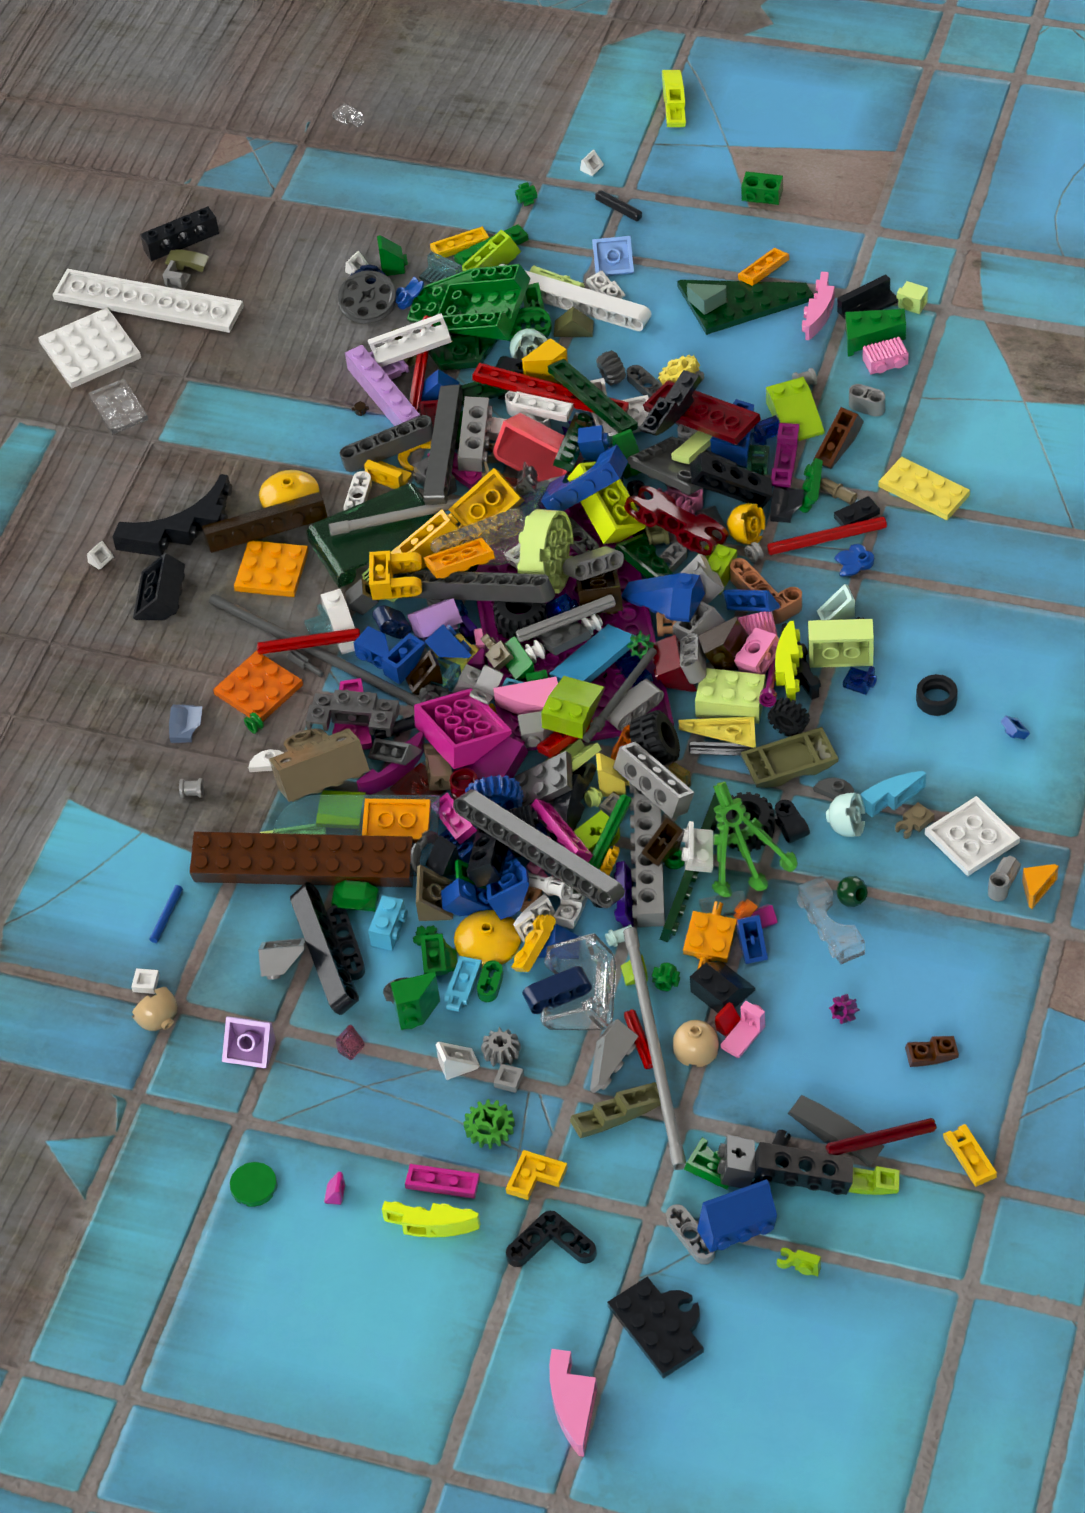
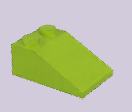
M804 377L766 387V405L778 428L779 423L799 424L798 441L825 434L811 390Z
M563 676L548 696L541 712L542 728L583 739L582 737L588 729L603 694L604 687Z

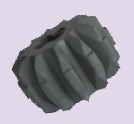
M612 350L606 351L598 356L596 359L597 367L607 384L611 386L625 379V368L616 352Z

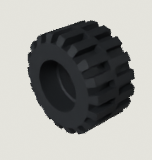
M494 601L495 626L498 633L503 634V637L506 639H511L514 636L517 638V630L547 619L546 603Z
M655 710L631 721V743H638L663 766L678 760L680 756L679 739L673 724L662 711Z
M740 792L735 797L731 795L732 799L740 798L742 800L741 805H744L746 812L750 813L751 818L749 820L756 818L763 825L761 828L773 838L775 831L774 810L772 804L768 803V799L765 797L760 798V794L757 793L752 795L751 792H746V794ZM728 811L726 814V819H734L737 815V811ZM739 824L740 830L747 826L746 824ZM729 826L728 835L735 833L733 827ZM755 834L753 836L750 835L745 840L750 852H752V849H761L762 845L766 846ZM730 844V848L734 849L736 847L740 851L737 844Z

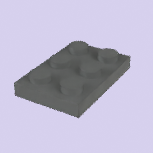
M565 751L514 776L523 790L522 806L531 805L535 799L548 802L573 790L572 757L570 753Z

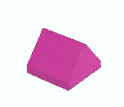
M770 904L757 908L751 915H760L762 929L777 923L773 905Z

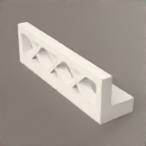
M442 313L368 339L375 361L380 367L452 342ZM441 322V325L439 326H431L434 323ZM414 330H421L419 333H413ZM403 336L402 339L394 340L395 337ZM385 343L383 346L375 347V344Z

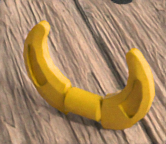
M431 441L399 453V464L404 469L413 471L414 467L408 463L410 453L419 448L430 449Z

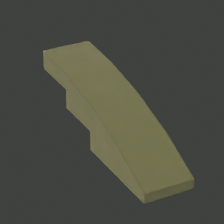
M656 1082L616 1092L615 1098L595 1103L592 1110L571 1115L570 1122L580 1139L624 1124L660 1106Z

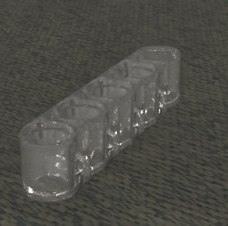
M520 508L507 510L433 539L430 548L435 554L443 547L446 550L481 537L488 545H492L518 535L521 531L523 532L527 515Z

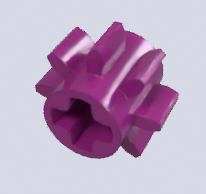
M848 994L833 998L834 1004L829 1007L833 1015L832 1019H840V1024L855 1020L854 1014L860 1011L857 1008V1000L850 999Z

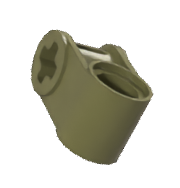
M657 525L653 527L646 526L643 529L648 537L647 542L649 545L670 544L668 531Z

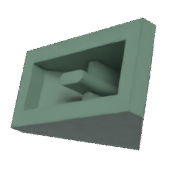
M687 283L688 301L705 315L727 302L726 285Z

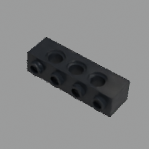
M207 206L141 233L140 236L144 252L152 262L169 255L171 250H181L219 234L216 216Z
M702 453L690 465L691 484L747 504H757L758 508H763L773 497L772 483L769 477Z
M478 827L467 868V876L475 883L477 888L501 880L508 852V846Z
M760 1142L755 1151V1175L753 1179L761 1181L767 1179L768 1182L782 1183L790 1187L799 1186L812 1191L822 1190L835 1195H847L853 1183V1158Z

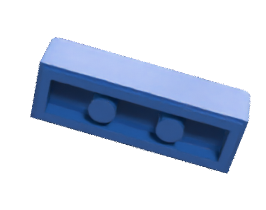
M723 590L727 610L771 612L780 608L779 603L767 590Z

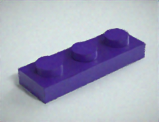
M625 861L616 863L614 879L623 886L625 893L617 901V908L614 910L616 920L623 927L628 925L634 927L632 873Z

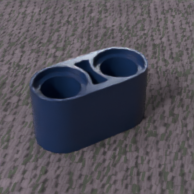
M385 605L379 606L373 611L372 616L382 633L397 639H403L411 633V626L401 611Z

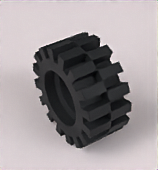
M780 698L768 713L767 718L770 720V725L774 724L773 728L775 730L778 729L780 734L782 732L785 733L787 737L802 733L810 721L809 713H806L807 710L805 708H801L802 705L800 703L798 705L795 704V700L790 701L789 698H785V700Z

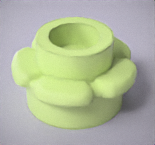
M589 787L585 792L584 800L588 807H599L603 796L599 789Z

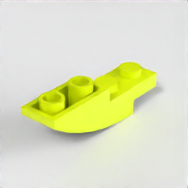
M662 70L667 127H685V94L681 71Z
M789 621L784 628L775 655L776 686L785 685L786 697L790 701H796V692H800L799 680H794V676L797 675L796 667H799V658H803L802 645L797 644V642H800L799 629H795L794 621Z
M384 1201L382 1206L384 1221L402 1225L405 1235L449 1237L478 1230L481 1225L479 1213L467 1208H454L445 1203H433L430 1211L419 1206H406L396 1201Z

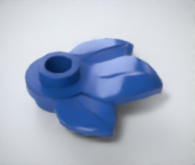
M414 276L405 288H397L395 300L397 306L400 309L409 308L413 303V299L422 291L424 282H419Z
M853 544L849 550L841 551L834 557L836 562L843 565L840 576L855 575L860 570L870 569L874 564L873 553L866 551V548L861 544Z

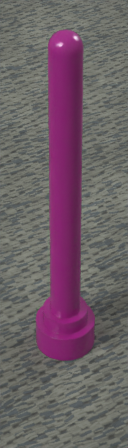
M775 659L768 670L766 687L761 690L759 696L760 704L765 707H772L777 699V693L774 690L776 680Z

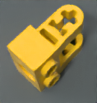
M390 551L369 552V587L372 600L420 595L422 593L421 579L418 577L393 578V574L419 571L422 568V556L416 552L391 554Z

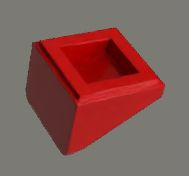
M727 1003L715 1016L716 1031L726 1037L741 1020L732 1003Z

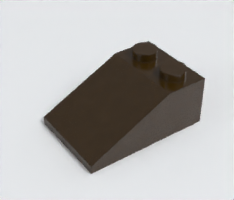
M617 569L585 580L576 579L579 606L612 595L616 605L599 613L616 614L618 611H623Z

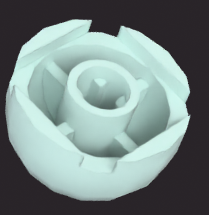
M527 328L520 330L511 339L510 355L512 358L523 359L547 341V338L535 329Z
M856 793L841 794L835 797L830 804L829 809L826 811V819L837 834L845 837L861 836L863 833L865 821H861V814H865V807L861 795Z

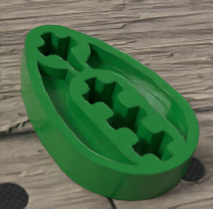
M536 306L519 309L508 341L511 342L513 336L520 330H523L521 329L523 323L526 324L525 329H535L548 338L552 330V323L547 311ZM542 321H545V327H541ZM532 322H535V328H531Z

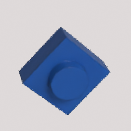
M1005 716L1000 721L1006 728L1005 732L1012 738L1017 737L1025 740L1030 734L1017 718Z

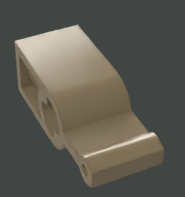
M423 743L429 790H451L449 782L452 774L451 765L430 743Z

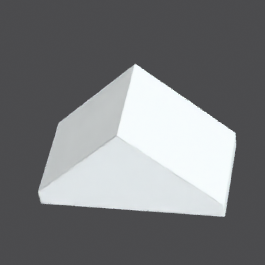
M439 1041L436 1044L438 1061L446 1080L474 1071L480 1067L472 1048Z

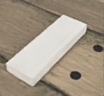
M522 392L516 393L510 405L512 411L563 422L568 421L574 409L573 403Z

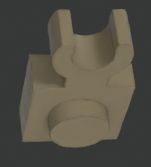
M917 802L903 814V820L895 825V832L905 829L904 838L908 839L912 835V830L915 829L920 832L934 820V814Z

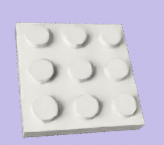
M977 796L925 828V835L967 876H970L1020 843V837Z

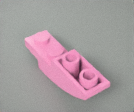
M821 272L820 280L816 279V291L818 293H814V299L809 298L808 306L804 307V318L806 320L802 321V332H805V340L812 339L823 328L832 312L835 301V286H829V272Z

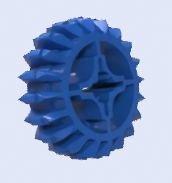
M491 775L490 777H482L481 780L476 779L474 783H470L469 787L465 789V792L470 789L476 790L506 810L521 807L524 797L520 783L515 778H509L508 776Z

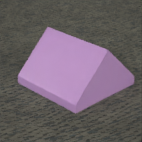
M227 1016L222 1062L267 1068L276 1042L272 1023Z

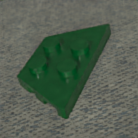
M471 335L450 336L451 343L431 349L428 354L440 370L477 368L479 363L483 364L497 339Z

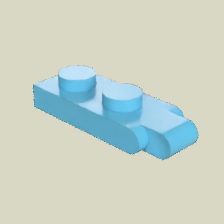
M464 956L459 957L445 995L447 1010L461 1012L463 1005H468L482 967V960Z

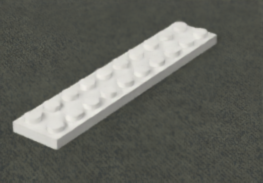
M72 269L66 270L53 293V298L57 301L100 309L108 307L111 311L229 333L244 307L241 300Z

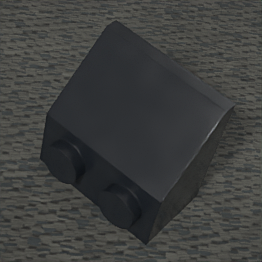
M706 962L690 976L691 993L717 1013L729 1002L736 1008L755 991L753 985L723 962Z

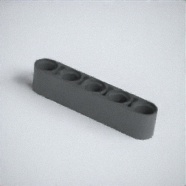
M422 415L344 446L339 453L345 470L348 472L357 471L364 468L367 460L377 463L431 441L434 429L431 418L427 415Z

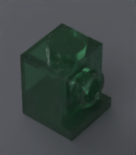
M749 445L747 470L760 475H767L770 463V446ZM754 454H764V457L754 456Z

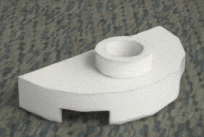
M270 749L256 754L250 761L249 772L272 771L269 759L284 752Z

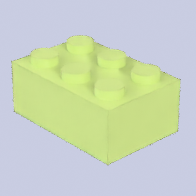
M873 619L808 621L810 668L873 666Z
M706 668V677L698 683L695 697L696 717H754V723L759 724L763 705L759 702L761 690L766 687V675Z

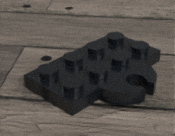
M647 1276L607 1302L608 1308L663 1379L704 1353L703 1346L692 1334L700 1321L698 1303L693 1304L692 1309L687 1312L679 1309L682 1304L690 1303L693 1300L691 1294L681 1290H670L661 1294Z

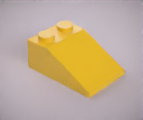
M493 468L448 510L474 539H478L510 515L525 500L497 469Z

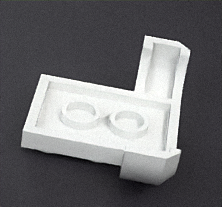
M604 378L590 381L607 395ZM648 395L621 400L629 402L627 413L638 422V429L632 431L633 433L641 432L639 428L649 414L643 407V404L649 399ZM591 412L595 426L602 425L604 432L609 435L610 444H613L612 436L618 433L597 414Z

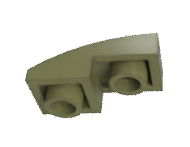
M171 250L165 264L169 265L170 261L173 260L176 263V268L183 271L184 267L187 266L193 270L203 272L209 256L189 250Z

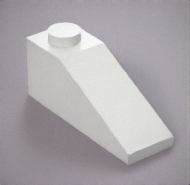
M341 589L321 594L323 611L332 632L355 629ZM354 641L337 643L342 655L355 651Z

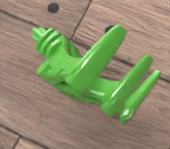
M725 781L713 786L720 805L714 808V812L717 813L715 818L719 822L717 827L720 830V834H714L713 845H717V861L719 862V881H714V884H712L714 892L721 897L732 896L730 884H728V881H725L726 848L731 843L738 845L741 855L745 858L752 876L749 877V886L759 892L768 888V881L765 875H762V873L757 874L750 857L751 853L745 841L750 835L753 836L755 834L765 845L768 844L781 857L779 865L788 872L794 871L798 866L795 854L792 851H788L785 854L761 828L763 825L756 818L752 821L749 820L751 818L750 813L746 812L744 805H741L742 800L740 798L732 799ZM736 810L737 815L734 819H726L728 811ZM743 821L747 826L740 830L739 824ZM729 826L733 827L735 833L728 835Z

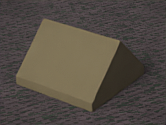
M422 865L417 866L416 907L419 921L453 919V913L442 909L441 890L453 881L440 876Z

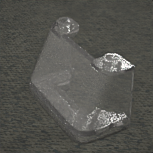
M595 933L547 946L545 965L548 969L557 974L572 967L580 966L590 981L592 989L588 994L558 1007H545L541 1013L542 1024L549 1030H605L613 1022L616 960L612 951Z

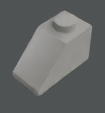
M542 711L518 715L521 740L525 742L526 748L536 747L555 732L542 728Z

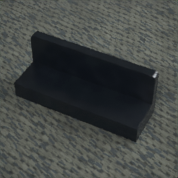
M883 275L838 297L837 312L845 319V312L883 310L898 303L896 295L890 290V278L887 275Z

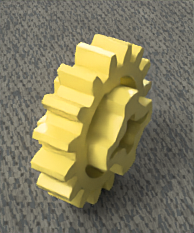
M694 355L672 359L667 363L668 366L663 367V371L659 372L658 379L662 385L667 380L675 383L683 370L695 373L700 370V364Z

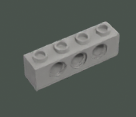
M465 396L458 451V471H483V464L488 458V452H485V448H489V436L486 435L491 432V421H488V418H492L493 406H489V398Z
M632 742L619 748L613 766L617 772L669 817L675 818L688 812L694 791L638 743Z

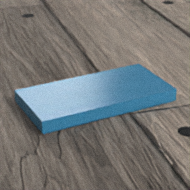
M607 624L549 673L550 677H557L558 682L563 676L591 683L631 649L627 648V645L632 642L630 639L632 634Z

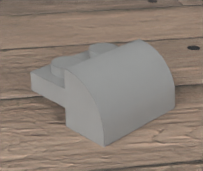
M698 554L680 572L700 575L705 591L702 602L709 604L724 589L718 573L711 570L706 557L702 554Z

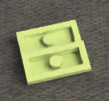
M578 739L575 743L561 750L559 754L565 751L571 754L572 772H574L602 749L598 742L585 746L582 740Z

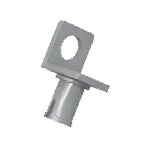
M484 665L476 685L469 696L489 705L494 697L493 688L499 686L504 674L490 666Z

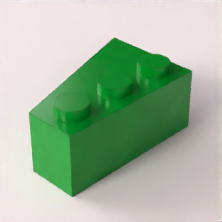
M905 309L845 312L848 357L854 355L856 351L863 350L864 346L879 343V341L890 340L894 337H900L902 341L906 340Z

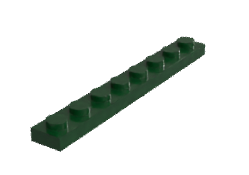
M716 793L713 795L701 829L715 831L718 821L715 818L714 808L720 805ZM685 870L663 927L660 940L668 942L671 934L676 935L680 924L676 922L677 917L682 918L686 905L683 904L684 899L689 900L693 887L689 886L690 882H696L699 871Z

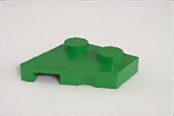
M702 1137L686 1162L684 1170L728 1190V1185L721 1184V1174L718 1173V1165L721 1159L717 1156L718 1150L713 1152L707 1146L708 1140Z

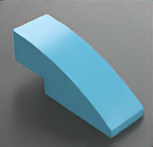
M924 771L910 772L889 778L870 787L860 794L865 812L870 817H874L887 806L895 811L926 787V773Z

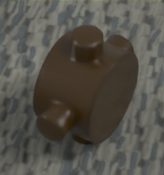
M361 401L355 403L354 407H352V411H355V414L358 416L366 414L367 410H369V406H366Z

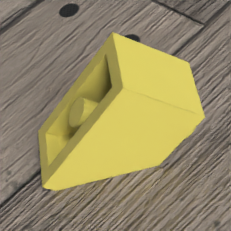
M596 753L598 784L602 796L608 797L612 792L617 795L626 794L625 786H629V781L613 768L615 760L601 753Z

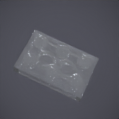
M125 379L88 393L90 400L112 435L148 420L146 412Z

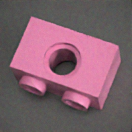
M755 628L751 635L747 637L742 649L736 654L734 661L739 672L765 674L775 659L779 642L777 634Z

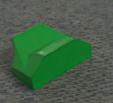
M344 880L335 884L331 906L337 905V908L375 912L380 894L379 888L367 882Z
M443 933L420 936L424 974L435 972L436 976H441L454 971L457 965V952L446 943Z

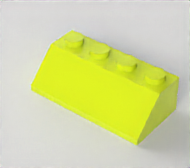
M596 462L579 463L567 478L570 482L587 472ZM621 479L580 501L603 544L621 542L646 527V525L638 522L625 511L624 505L630 495ZM631 502V508L634 511H638L634 502Z

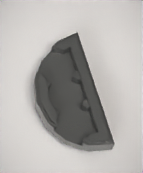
M835 777L825 778L813 787L814 792L833 800L841 794L854 793L850 783Z

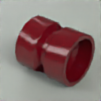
M461 768L451 774L449 782L453 800L464 794L469 784L474 783L478 779L477 774L473 770Z

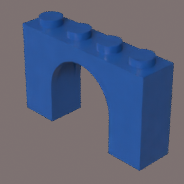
M615 445L601 453L596 463L578 478L569 482L567 479L568 475L564 474L550 482L541 502L547 510L564 511L619 480L628 460L618 445Z

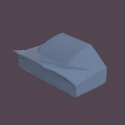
M172 705L169 720V738L171 743L192 742L193 732L201 725L203 706Z

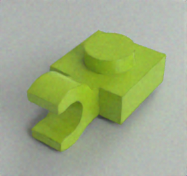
M781 1248V1255L786 1256L787 1259L777 1258V1266L779 1268L787 1269L795 1266V1270L804 1275L818 1277L821 1270V1256L801 1250L793 1252L788 1248Z

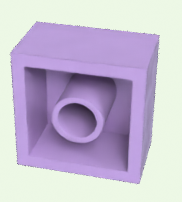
M454 598L443 600L407 615L415 637L422 638L423 640H426L442 624L445 626L450 625L455 630L458 628L457 624L463 622Z

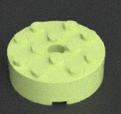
M536 509L529 516H526L524 530L519 534V543L521 545L520 562L518 563L517 570L520 574L547 575L555 593H560L569 578L563 572V564L566 559L573 557L569 556L570 544H573L572 525L564 511Z

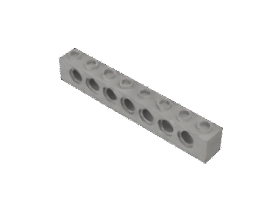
M629 782L630 793H634L630 804V811H634V815H630V826L635 828V833H631V846H635V851H631V863L636 864V868L631 869L632 882H636V887H632V900H637V905H632L633 918H637L638 927L664 926L663 863L660 866H656L641 854L662 824L661 809Z

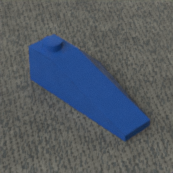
M677 573L630 581L621 596L622 600L639 607L645 606L650 608L651 612L664 614L665 618L669 620L690 622L705 595L700 575Z
M509 849L501 880L486 885L488 902L500 920L512 917L521 910L529 887L528 871L513 856Z

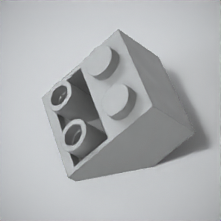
M701 601L690 622L676 621L673 625V635H676L679 641H681L688 634L695 633L699 636L726 621L714 607Z

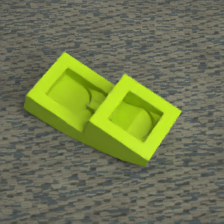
M876 1166L873 1171L853 1167V1183L848 1192L870 1195L898 1193L900 1170Z

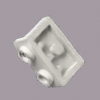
M689 821L687 828L683 829L685 832L682 838V842H685V848L683 847L681 860L685 861V870L711 873L713 870V830L694 828V822Z

